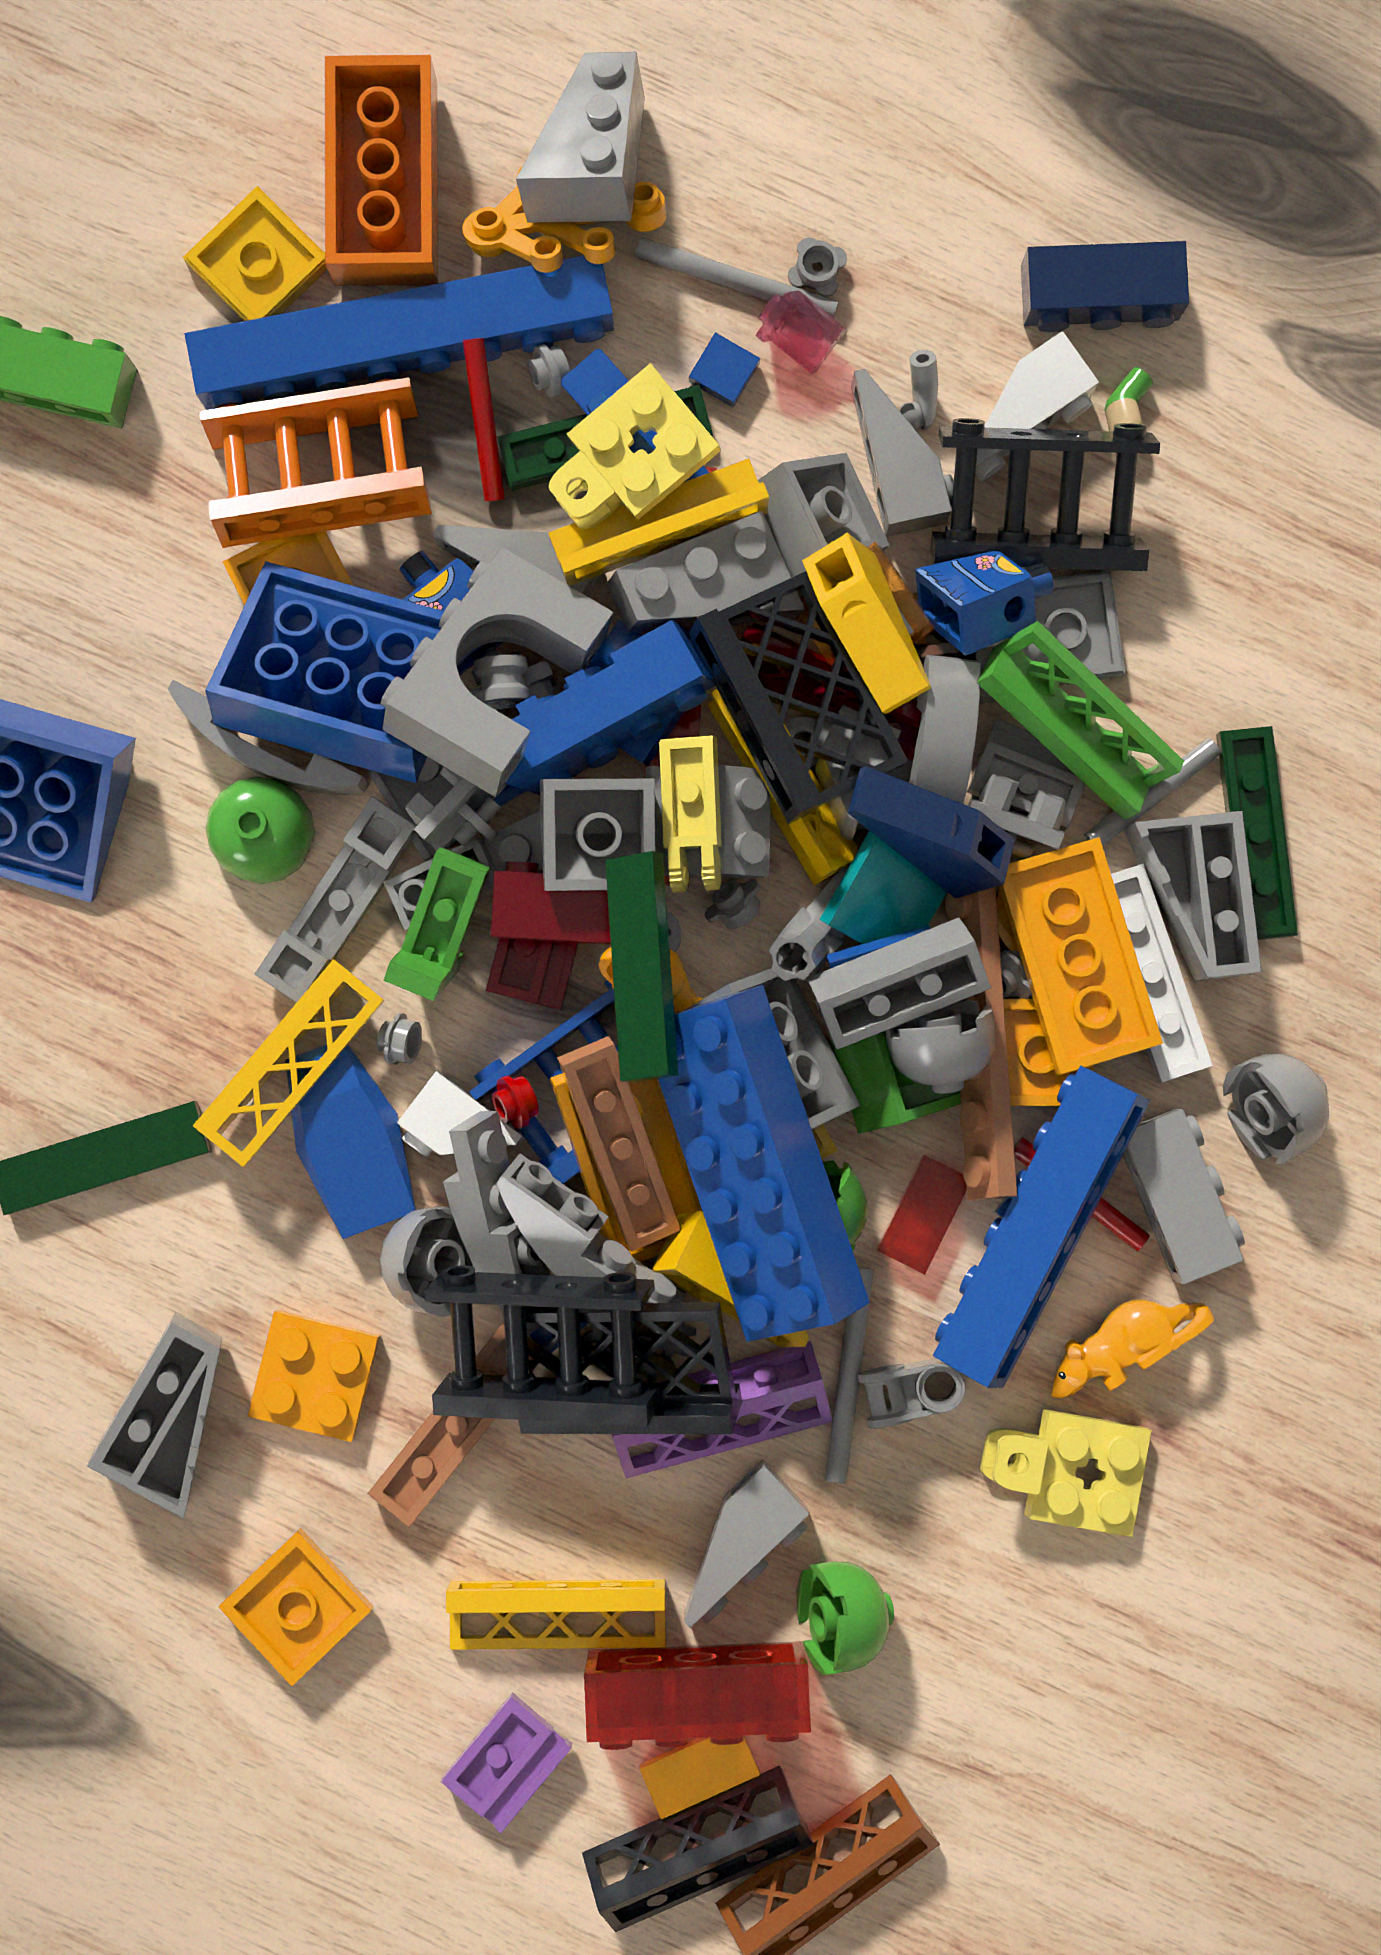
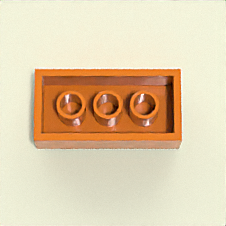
M431 55L325 56V264L334 286L438 284L437 78Z

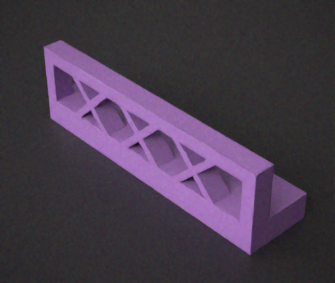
M811 1341L807 1342L806 1347H786L730 1363L734 1383H740L743 1401L737 1421L742 1416L755 1413L762 1416L757 1423L746 1426L735 1424L732 1434H707L705 1437L695 1440L684 1438L686 1434H612L626 1479L833 1422L823 1379ZM708 1369L687 1374L698 1384L718 1383L717 1376ZM811 1397L816 1399L817 1406L797 1412L788 1410L793 1402ZM647 1442L658 1445L654 1451L631 1457L629 1447Z

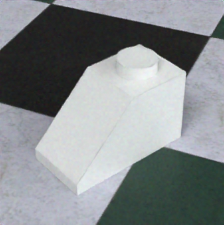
M436 1071L397 1123L407 1130L402 1139L422 1155L428 1157L432 1151L439 1155L454 1154L449 1131L480 1111L492 1110L482 1102L475 1100L470 1093L442 1072ZM500 1119L507 1146L520 1144L524 1139L521 1132L508 1122L504 1123Z

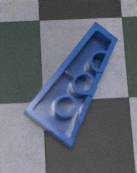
M671 620L610 653L608 656L610 666L602 670L601 667L594 666L585 670L581 669L564 678L566 683L563 686V692L540 699L533 695L515 705L520 714L512 720L530 730V735L523 759L505 784L540 795V779H573L574 776L588 767L595 769L604 766L617 757L618 746L631 738L642 740L653 735L663 726L661 720L676 710L684 712L701 704L708 696L706 691L713 688L715 684L688 635V629Z

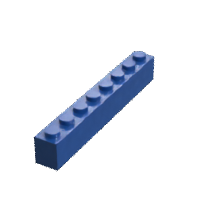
M583 255L563 259L559 269L548 273L539 272L533 266H526L184 334L195 392L205 409L208 410L218 409L227 404L242 405L244 402L260 399L267 401L296 396V392L311 389L323 392L346 388L348 386L347 382L368 379V381L373 383L382 379H396L399 376V372L420 369L424 373L443 371L451 366L450 362L465 360L463 340L484 338L487 362L500 358L502 352L523 348L524 352L533 353L536 346L545 344L550 348L553 347V342L573 338L578 343L593 342L603 338L605 332L614 331V322L603 264L590 263Z

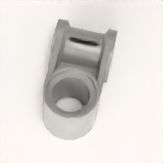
M937 1358L905 1365H888L857 1374L858 1382L865 1384L871 1416L867 1419L868 1428H884L903 1424L915 1418L948 1412L955 1409L961 1403L965 1394V1383L960 1372ZM935 1372H946L954 1379L952 1392L942 1399L932 1398L924 1391L926 1379ZM883 1385H886L888 1389L890 1407H886L882 1390Z

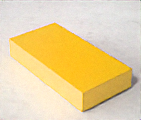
M738 1720L639 1765V1770L661 1819L760 1775V1769Z

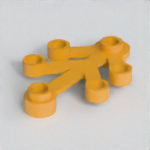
M635 183L631 221H626V224L635 231H653L662 226L666 220L665 197L653 183ZM518 186L495 208L484 207L470 214L465 219L462 227L466 243L476 254L483 257H495L509 251L531 262L534 269L543 273L553 272L561 267L563 263L561 243L584 254L585 259L593 264L606 263L615 255L614 236L609 229L595 227L586 231L577 227V225L596 222L527 223L525 213H521L524 209ZM540 232L546 236L532 240L523 234Z

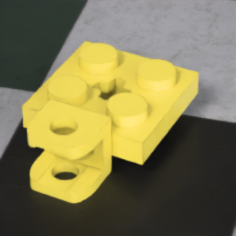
M650 363L567 433V436L579 452L557 470L550 480L549 489L556 497L557 502L580 529H589L598 525L618 509L622 503L638 521L717 455L721 448ZM639 430L643 432L653 430L656 432L657 435L652 440L656 447L655 450L650 454H647L643 449L633 453L629 447L634 443L632 436L635 432ZM588 491L583 498L575 499L578 493Z
M1043 1409L1038 1435L1008 1428L990 1430L986 1434L980 1470L986 1477L1004 1488L1028 1493L1024 1516L1031 1520L1133 1537L1152 1430L1142 1426ZM1014 1454L1012 1462L1008 1464L1010 1456ZM1088 1459H1095V1467L1100 1470L1099 1478L1093 1480L1091 1486L1084 1487V1481L1076 1476L1077 1467H1086Z

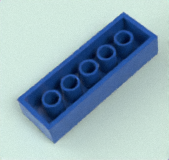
M760 985L675 1012L679 1076L660 1078L658 1081L746 1341L749 1342L838 1323L869 1304L870 1301L764 986Z

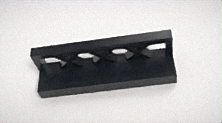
M777 1766L761 1773L755 1778L666 1818H659L582 1852L598 1912L615 1932H618L809 1848L814 1843L806 1822L797 1810L785 1773L781 1766ZM774 1787L777 1788L783 1809L763 1818L749 1813L756 1795ZM722 1812L733 1817L724 1835L713 1840L699 1835L708 1816ZM669 1833L683 1838L674 1857L663 1862L649 1857L658 1838ZM694 1843L699 1845L695 1848H692ZM619 1855L633 1860L624 1879L608 1886L605 1885L600 1868L601 1863Z

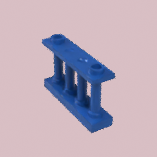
M606 980L604 984L609 989L606 993L505 1065L499 1058L478 1072L474 1078L479 1085L469 1091L473 1098L481 1101L490 1093L497 1092L498 1079L505 1076L512 1078L534 1061L549 1081L551 1077L562 1074L557 1059L558 1056L552 1048L577 1030L580 1031L588 1044L608 1037V1033L596 1016L615 1003L612 984ZM536 1117L530 1119L528 1126L518 1129L539 1157L540 1161L538 1163L544 1165L551 1172L552 1176L562 1184L580 1173L573 1150L568 1153L563 1145L557 1147Z

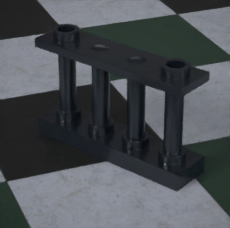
M958 418L953 420L952 426H939L938 437L942 447L956 448L951 525L945 526V532L932 531L930 552L934 564L997 551L1004 554L1018 566L1025 568L1044 563L1048 568L1147 571L1149 549L1142 538H1135L1136 533L1131 531L1138 453L1159 454L1160 442L1153 433L1146 432V426L1134 423L1115 424L1113 431L986 428L985 421ZM978 448L1010 449L1004 526L998 528V533H977V528L972 526ZM1031 450L1063 451L1057 527L1051 529L1050 535L1030 534V530L1025 528ZM1085 452L1117 453L1110 528L1104 531L1103 537L1083 536V531L1078 529Z
M464 1265L444 1269L424 1290V1296L427 1302H450L455 1371L449 1372L432 1394L433 1414L648 1427L661 1404L660 1383H645L636 1377L633 1311H642L655 1291L654 1280L637 1279L635 1274L629 1272H615L604 1277L484 1273L475 1272V1268ZM472 1304L503 1305L507 1374L505 1375L483 1374L481 1370L477 1369ZM525 1306L556 1307L560 1376L558 1378L535 1377L534 1373L529 1372ZM579 1308L610 1310L614 1379L611 1381L589 1380L586 1375H583Z

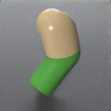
M1133 367L1106 401L1104 410L1109 431H1113L1114 425L1118 423L1144 425L1141 423L1142 418L1137 403L1153 385L1152 378L1144 370Z

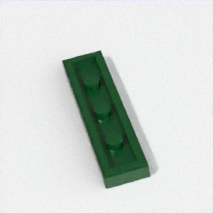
M700 385L674 391L713 437ZM586 414L497 436L511 491L549 482L557 470L579 452L567 436V433L587 417Z
M1273 727L1220 731L1216 734L1217 746L1221 751L1219 763L1225 813L1242 811L1257 938L1258 940L1297 936Z
M648 851L605 860L620 1082L632 1083L679 1076L663 853Z
M192 1101L1 1160L0 1205L3 1215L17 1213L211 1153L212 1148L209 1139L193 1127L194 1123L201 1116L198 1101Z

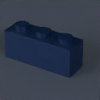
M1186 241L1027 247L1021 263L1023 326H1038V330L1043 332H1058L1069 328L1072 324H1090V327L1095 330L1114 329L1120 327L1125 322H1142V325L1146 328H1162L1172 325L1174 321H1178L1189 305Z

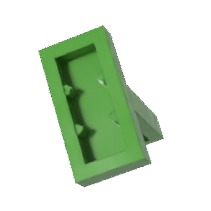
M442 847L435 852L402 948L390 961L383 981L435 1001L460 969L465 952L461 951L491 867Z

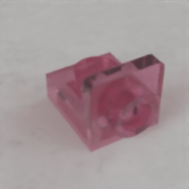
M796 290L787 292L783 296L776 294L770 299L759 315L758 319L763 324L755 336L763 343L772 341L812 374L817 372L847 329L801 291Z

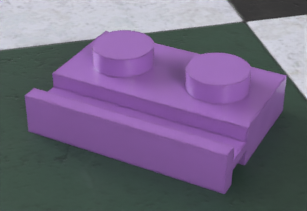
M512 1692L443 1775L441 1783L477 1814L487 1818L495 1825V1829L502 1833L571 1750L572 1742L567 1738L564 1739L554 1730L551 1724Z

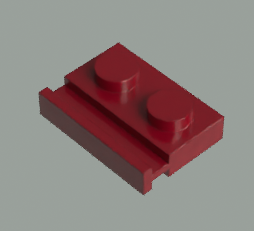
M499 939L485 991L562 1011L579 943Z

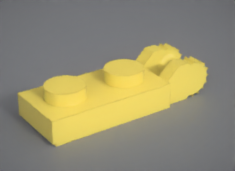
M715 736L661 739L659 750L663 846L668 850L670 887L673 893L687 891L689 872L685 849L701 848V876L706 891L719 890L721 886V858L718 847H722L717 738Z

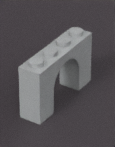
M503 546L490 563L482 560L477 565L467 585V588L470 589L462 601L454 598L449 603L439 622L441 630L433 640L425 637L421 641L410 662L413 668L404 680L398 676L395 677L381 700V705L386 708L382 730L494 797L498 795L523 759L530 730L472 695L459 676L457 670L458 662L464 655L478 646L492 642H509L527 647L574 674L587 667L603 644L613 616V611Z

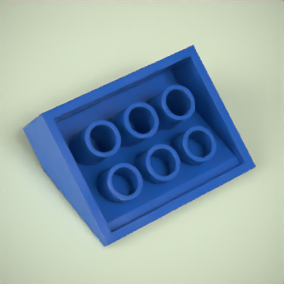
M265 561L205 690L214 725L417 783L427 756L382 730L386 708L381 705V700L393 679L398 676L404 680L413 668L410 662L421 641L425 637L433 640L441 630L439 622L444 611Z
M0 699V877L92 903L97 894L128 789L136 741L135 737Z

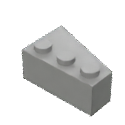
M636 51L583 54L516 177L527 223L631 221L645 101Z
M760 511L617 569L607 582V587L627 632L631 633L652 631L671 620L686 629H691L699 616L716 608L718 611H721L788 580L791 576L765 516ZM797 591L782 597L777 615L794 620L805 610ZM772 602L760 607V609L770 612ZM743 615L729 623L731 626H739L744 623L763 621Z
M1242 811L1134 822L1124 829L1139 864L1144 863L1156 901L1194 981L1243 977L1262 972Z
M175 1312L92 1453L87 1467L184 1519L222 1337Z

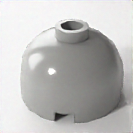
M973 1000L958 1001L885 1030L892 1062L900 1073L918 1084L931 1085L932 1091L935 1093H951L962 1090L965 1087V1080L977 1076L990 1063L995 1049V1024L992 1005L987 1003L982 1012H979L978 1002Z
M1263 1054L1235 1066L1226 1074L1223 1084V1096L1232 1093V1100L1237 1111L1231 1110L1227 1112L1230 1122L1242 1142L1256 1156L1263 1160L1273 1156L1278 1159L1275 1164H1284L1299 1156L1320 1140L1329 1121L1327 1087L1321 1076L1314 1072L1307 1064L1291 1055Z
M435 1206L408 1213L392 1226L383 1241L380 1255L381 1274L392 1296L406 1308L413 1311L442 1317L451 1315L450 1302L425 1301L424 1290L446 1268L460 1265L475 1268L459 1235L450 1207Z

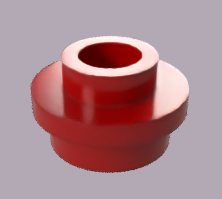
M505 1076L497 1080V1092L492 1094V1101L495 1110L498 1111L499 1118L504 1123L510 1122L517 1129L528 1126L530 1119L539 1114L538 1101L528 1080L523 1076L514 1079L510 1076Z

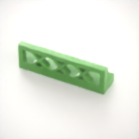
M1038 621L993 647L977 683L1123 820L1140 812L1149 787L1181 771L1184 760ZM1033 643L1049 658V663L1033 661L1021 650ZM1059 682L1077 685L1086 693V698L1068 695L1059 687ZM1096 717L1114 720L1123 728V733L1105 730L1096 722ZM1132 751L1150 754L1158 764L1146 769L1132 756Z

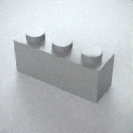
M960 918L807 978L836 1050L991 989L975 940Z
M1171 1109L1139 1122L1123 1153V1158L1172 1280L1186 1284L1244 1261L1239 1247L1245 1245V1240L1238 1222L1233 1215L1226 1217L1219 1197L1225 1194L1224 1187L1214 1166L1206 1167L1199 1150V1147L1204 1145V1138L1193 1115L1186 1117L1183 1109Z

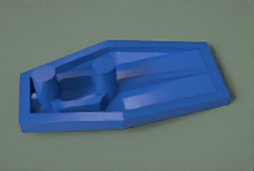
M327 1044L297 1055L296 1061L319 1060L327 1051ZM348 1044L291 1112L296 1152L343 1239L399 1219L416 1210L401 1127L397 1123L399 1121L398 1113ZM286 1059L285 1064L290 1063V1060ZM312 1068L297 1070L298 1084ZM286 1071L290 1095L292 1093L291 1071Z

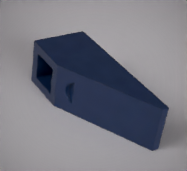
M870 767L860 768L848 809L849 815L955 899L1004 885L1015 839L980 810Z

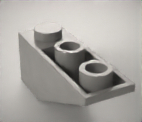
M763 1459L723 1497L684 1611V1622L689 1628L700 1618L705 1624L714 1619L728 1604L729 1600L724 1595L739 1581L744 1586H747L755 1580L768 1565L764 1557L779 1543L783 1548L790 1546L808 1526L803 1521L809 1515L807 1506Z

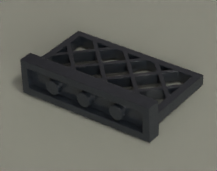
M806 571L721 611H718L716 608L699 616L694 622L688 635L788 824L853 791L858 774L847 779L850 769L859 772L860 768L867 766L888 774L909 762L883 712L820 606ZM800 589L810 608L806 624L777 615L782 597ZM772 602L770 612L760 609V607ZM743 615L766 622L759 647L738 640L729 622ZM815 620L821 630L813 628ZM773 625L802 635L795 660L766 650ZM809 638L830 646L835 656L831 672L802 662ZM747 655L755 657L753 666ZM762 660L791 670L784 695L763 687L758 678ZM840 667L846 678L838 675ZM799 673L827 683L820 708L791 698ZM835 686L855 693L860 703L856 720L828 711ZM772 702L775 703V704L780 705V709H779L778 714H777V712H776V710H775V708H774ZM788 708L816 718L809 743L788 735L783 725ZM865 716H867L872 726L864 723ZM824 721L852 730L845 756L817 746ZM860 733L878 739L889 759L876 766L853 759ZM797 750L806 753L804 761H802ZM813 756L842 766L837 784L821 793L817 790L809 774Z
M720 1302L646 1303L642 1311H633V1322H645L659 1333L648 1345L634 1337L635 1356H637L635 1358L636 1371L646 1363L667 1378L663 1384H660L661 1404L648 1427L518 1420L521 1434H732L743 1401L740 1383H734ZM525 1306L526 1323H539L553 1334L543 1346L527 1336L528 1355L532 1357L529 1360V1372H532L540 1363L559 1377L560 1360L550 1353L558 1343L556 1307ZM579 1308V1322H591L606 1333L595 1346L580 1336L581 1355L584 1357L582 1359V1372L593 1363L614 1379L613 1360L602 1352L612 1342L610 1310ZM684 1321H707L710 1336L699 1345L680 1331L678 1327ZM667 1339L690 1356L679 1368H676L655 1352ZM699 1362L717 1376L718 1383L698 1384L686 1374Z

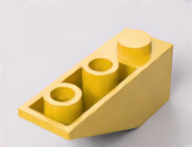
M846 533L802 560L820 606L884 714L893 711L932 688L875 553L849 533Z

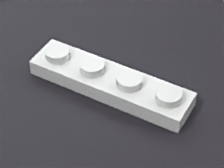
M1144 863L1111 874L1163 1041L1161 1045L1147 1048L1158 1083L1213 1066Z

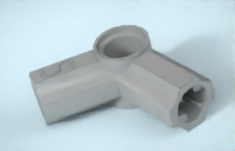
M846 867L838 871L807 909L805 907L801 908L771 945L772 947L769 949L773 961L771 970L782 980L787 981L793 978L805 980L810 974L812 976L816 975L827 962L826 955L836 952L844 942L842 939L845 935L844 933L819 919L845 875Z

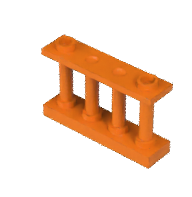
M410 378L397 380L382 379L372 384L242 405L227 404L218 409L200 411V420L212 450L224 448L229 497L209 501L210 520L222 548L432 514L430 496L422 467L411 469L407 467L401 419L418 417ZM380 423L386 472L355 478L349 428ZM328 431L334 480L303 486L297 436ZM276 440L281 489L250 495L245 445Z

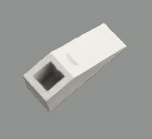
M1063 331L1019 360L985 425L986 428L1046 429L1061 418L1066 423H1069L1092 406L1090 398L1099 381ZM978 448L976 476L980 482L987 480L1006 465L1004 457L1009 454L1010 449Z

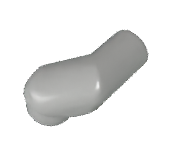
M918 350L909 359L913 402L902 404L899 411L915 430L918 428L926 430L935 421L939 385L936 355L932 351Z

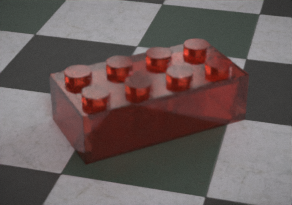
M803 1641L588 1651L584 1671L587 1743L599 1742L601 1749H626L633 1745L632 1740L654 1739L655 1745L659 1747H679L688 1744V1738L710 1737V1742L717 1745H732L743 1742V1735L765 1734L766 1740L770 1742H791L799 1739V1733L811 1732L808 1662Z

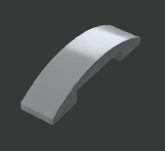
M926 655L924 670L932 688L918 695L916 708L922 712L909 783L964 804L977 731L980 685L977 681L980 677L981 663L977 660Z
M172 680L168 687L178 707L207 739L235 761L268 779L281 781L292 788L309 792L341 795L365 793L369 783L363 776L317 754L313 755L304 771L222 729V727L214 725L206 696L175 680Z
M371 796L342 840L345 844L290 928L282 931L255 972V975L297 1003L331 961L337 957L385 885L384 881L388 880L415 833L413 829L417 825Z

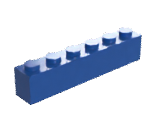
M1081 1065L1076 1074L1071 1073L1063 1082L1057 1096V1101L1061 1104L1052 1122H1045L1038 1131L1033 1142V1150L1036 1153L1027 1171L1023 1169L1016 1175L1017 1196L1009 1197L1012 1200L1003 1218L998 1217L989 1227L984 1238V1246L987 1249L979 1265L972 1266L964 1276L959 1289L963 1297L954 1314L949 1313L942 1320L935 1335V1340L939 1344L932 1356L987 1388H1004L1151 1101Z

